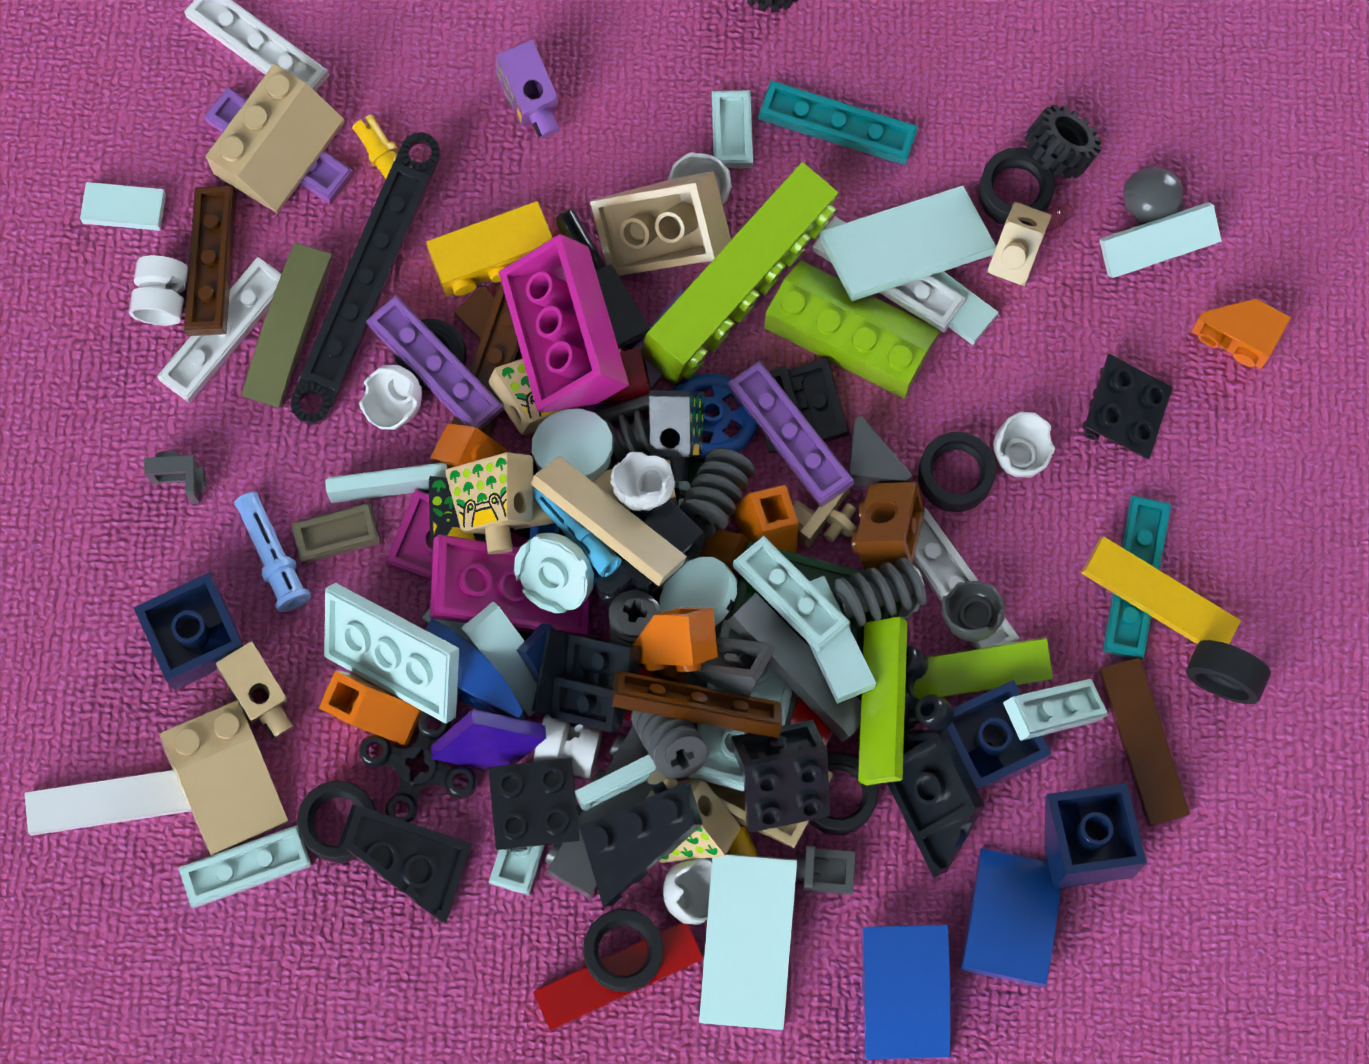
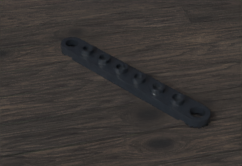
M412 133L402 142L300 375V380L292 394L291 408L297 419L305 424L316 425L329 417L368 328L366 320L374 314L439 164V145L435 138L428 133ZM417 144L429 146L432 150L430 158L422 163L412 161L409 157V152L413 146ZM313 393L322 398L323 406L316 414H306L301 410V400L306 395Z

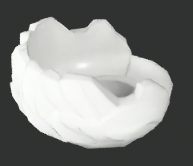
M630 452L612 469V480L610 483L614 487L613 493L617 496V500L634 511H650L666 503L673 493L675 481L671 466L665 459L659 456H647L643 452Z

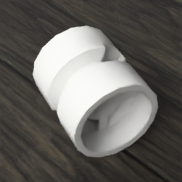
M150 255L139 257L136 262L134 283L139 288L132 291L129 307L130 316L138 321L153 325L169 326L179 324L184 303L179 293L184 292L186 289L188 266L179 260L165 256Z
M546 714L542 725L546 727V739L536 747L534 762L572 758L573 775L591 779L603 730L579 724L571 726L570 722L551 718L550 714Z

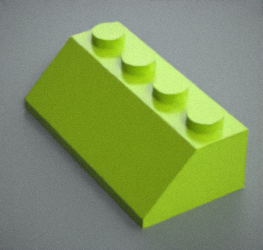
M802 260L783 280L766 311L764 328L822 358L827 357L830 362L903 399L906 398L941 332L935 327L871 295L851 302L840 279Z

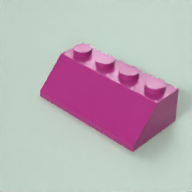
M559 234L499 271L537 411L544 413L598 404L629 386L588 246Z

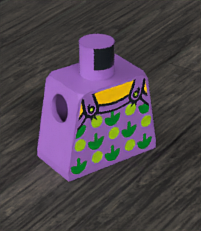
M533 40L497 54L495 75L521 127L532 123L540 140L559 132L560 127L553 115L557 111L558 97ZM533 96V97H536V98H538V99L532 100V99H529V98H527V97Z

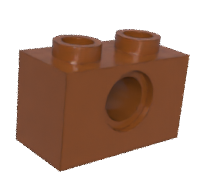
M917 482L869 484L866 499L862 500L859 506V527L853 530L852 549L855 554H859L864 570L868 568L879 570L883 563H891L894 566L898 558H906L913 565L925 513Z

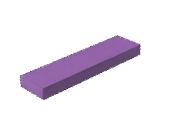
M227 87L204 118L207 123L223 133L247 100ZM323 151L300 185L331 205L353 177L354 173L351 168Z
M396 295L366 320L367 325L464 426L476 427L482 430L504 410L503 405Z
M760 360L727 383L737 400L821 508L854 485L853 478Z

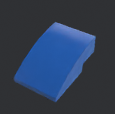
M431 618L425 630L459 648L457 700L478 711L525 720L523 710L513 691L491 662L462 636Z
M983 848L980 849L959 970L1040 988L1047 985L1061 888H1053L1048 862Z
M948 925L863 927L861 929V979L865 1060L949 1058L950 964Z

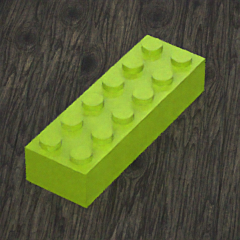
M802 162L647 332L641 348L644 359L662 373L674 386L683 377L689 381L704 364L703 359L709 353L707 350L711 349L715 352L727 339L729 330L735 324L733 321L735 320L740 324L755 307L753 304L760 296L759 292L765 296L780 279L779 275L786 265L792 267L805 251L804 247L811 237L816 240L820 236V232L829 225V219L837 210L832 205L839 192Z

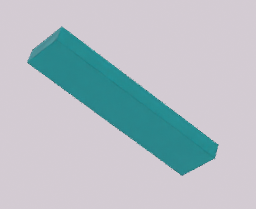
M770 80L758 116V120L905 166L918 130L917 125Z
M1131 496L1129 499L1121 547L1160 570L1171 504L1137 496ZM1113 592L1102 652L1131 659L1140 657L1142 661L1145 654L1151 616Z

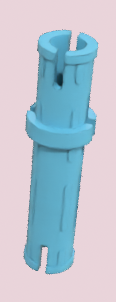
M533 486V498L564 534L583 550L601 577H607L620 566L622 559L608 545Z

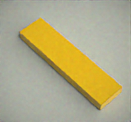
M1104 536L1098 540L1081 572L1086 577L1196 644L1203 640H1214L1230 644L1241 622L1238 618Z

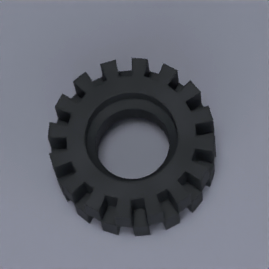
M1052 105L1050 108L1046 107L1027 130V135L1025 136V141L1029 142L1027 148L1029 151H1035L1032 157L1036 161L1042 160L1044 162L1042 167L1046 170L1051 167L1054 175L1060 176L1063 173L1066 179H1070L1072 176L1078 178L1101 152L1102 147L1099 146L1102 143L1100 137H1095L1098 132L1094 127L1089 128L1087 126L1090 122L1086 118L1083 120L1078 118V112L1073 110L1072 113H1069L1068 107L1061 106L1059 109L1057 105Z

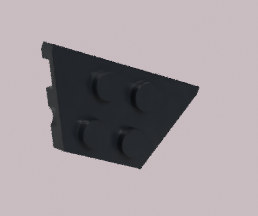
M904 730L902 780L887 782V785L934 878L948 871L985 805L947 730Z

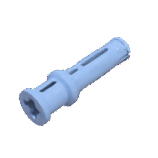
M250 492L240 496L234 501V505L238 509L264 565L261 575L263 580L269 582L278 600L275 604L278 612H288L302 606L310 600L311 594L308 589H303L295 572L298 567L295 560L285 555L275 530L262 506L258 493Z

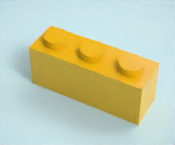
M536 201L426 241L445 297L452 294L463 296L474 291L477 285L490 280L494 283L501 282L500 270L551 240L552 235L539 203Z

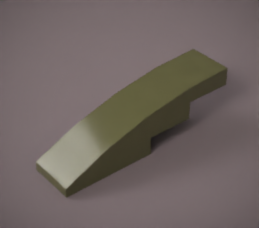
M294 242L268 309L241 394L242 397L277 408L283 407L293 369L298 368L307 332L313 328L333 258L332 253Z

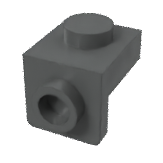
M162 451L156 453V457L144 458V474L151 484L185 482L186 496L191 504H200V492H206L207 477L205 468H200L193 455L180 456L178 452Z
M806 845L804 855L796 856V880L803 881L802 892L853 894L855 851L815 849V845Z

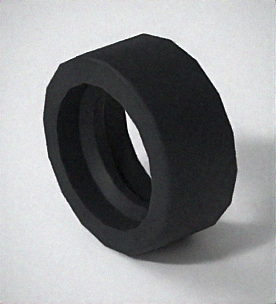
M1022 147L1007 148L995 154L985 165L978 187L979 200L986 214L996 222L1005 225L1012 209V205L1004 203L994 192L996 176L1008 168L1023 169L1036 177L1039 182L1040 192L1038 198L1028 206L1043 212L1048 210L1056 187L1055 177L1051 167L1046 170L1042 167L1044 164L1042 160L1036 161L1032 157L1035 151H1029ZM1019 220L1020 222L1026 225L1031 224L1029 222Z
M949 432L935 438L927 445L918 466V483L923 495L932 505L950 512H963L978 506L986 499L996 477V462L991 449L980 438L967 432ZM962 450L977 460L980 467V479L970 492L951 494L941 489L936 483L933 476V466L937 458L944 452Z
M1203 640L1197 644L1186 669V674L1196 685L1218 697L1236 703L1256 704L1262 697L1271 671L1261 659L1243 649L1224 642Z
M829 754L828 771H846L858 780L859 759L850 754ZM860 783L863 792L862 802L858 810L850 816L844 818L827 816L809 820V823L827 834L843 835L855 832L867 823L877 805V784L864 785Z
M335 780L322 783L307 794L300 804L297 824L300 837L312 853L325 861L343 863L357 858L341 846L328 845L320 840L314 827L315 813L323 803L338 797L349 799L359 806L376 812L377 808L363 789L351 782Z
M616 909L602 914L591 924L584 938L583 956L590 975L599 985L613 992H632L645 987L656 977L663 962V941L658 928L647 916L635 910ZM618 926H630L639 930L646 938L649 947L648 958L644 966L636 973L628 976L615 975L609 972L601 964L598 955L599 943L603 935L610 929Z

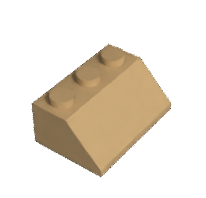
M273 64L206 154V159L214 175L278 214L345 121L307 83L278 65Z

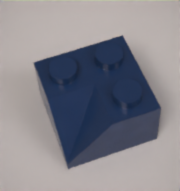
M210 573L133 607L164 678L174 691L217 670L216 662L243 647L232 615L217 583Z
M1014 680L954 707L953 721L944 729L947 730L977 790L1010 780L1044 764L1051 756L1043 736L1022 741L1018 737L1003 702L1011 697L1021 695Z
M1127 783L1049 793L1045 796L1044 850L1054 889L1134 878L1147 864Z

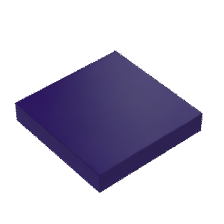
M472 709L431 746L432 759L488 770V767L516 764L546 739V727L535 722Z

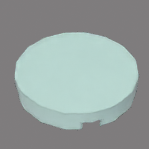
M565 409L550 415L538 426L532 438V455L539 471L556 457L561 456L591 481L597 479L607 470L614 451L613 436L607 423L596 413L583 409Z
M555 533L537 534L524 543L515 556L514 573L517 581L520 579L525 587L522 591L526 597L541 609L553 613H564L567 610H574L587 600L593 589L594 573L590 560L577 544L565 536Z
M698 557L690 560L665 583L660 596L661 613L677 607L713 608L716 626L728 614L729 611L726 608L730 600L735 601L737 579L725 563L714 557Z

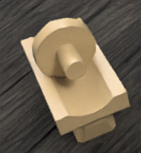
M849 489L822 508L819 506L815 512L799 501L793 505L798 520V542L808 549L827 523L830 524V527L824 533V537L829 541L834 542L839 533L849 537L852 536L853 530L857 528L850 519L857 511L856 508L847 503L841 512L837 511L849 495Z

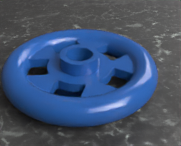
M714 373L699 374L693 376L689 381L687 379L683 380L672 390L697 392L711 389L713 397H705L703 434L712 436L710 444L702 442V454L698 458L705 459L708 452L716 448H725L739 453L752 441L756 434L758 425L728 387L727 383L733 378ZM732 396L738 402L740 408L731 411L728 404L723 400ZM712 411L717 413L718 416L711 418L705 412ZM730 422L740 427L739 432L732 438L723 433L728 428ZM677 431L673 435V442L676 445L680 442V436Z

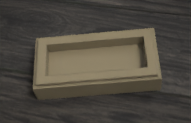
M370 503L291 523L302 564L381 544Z

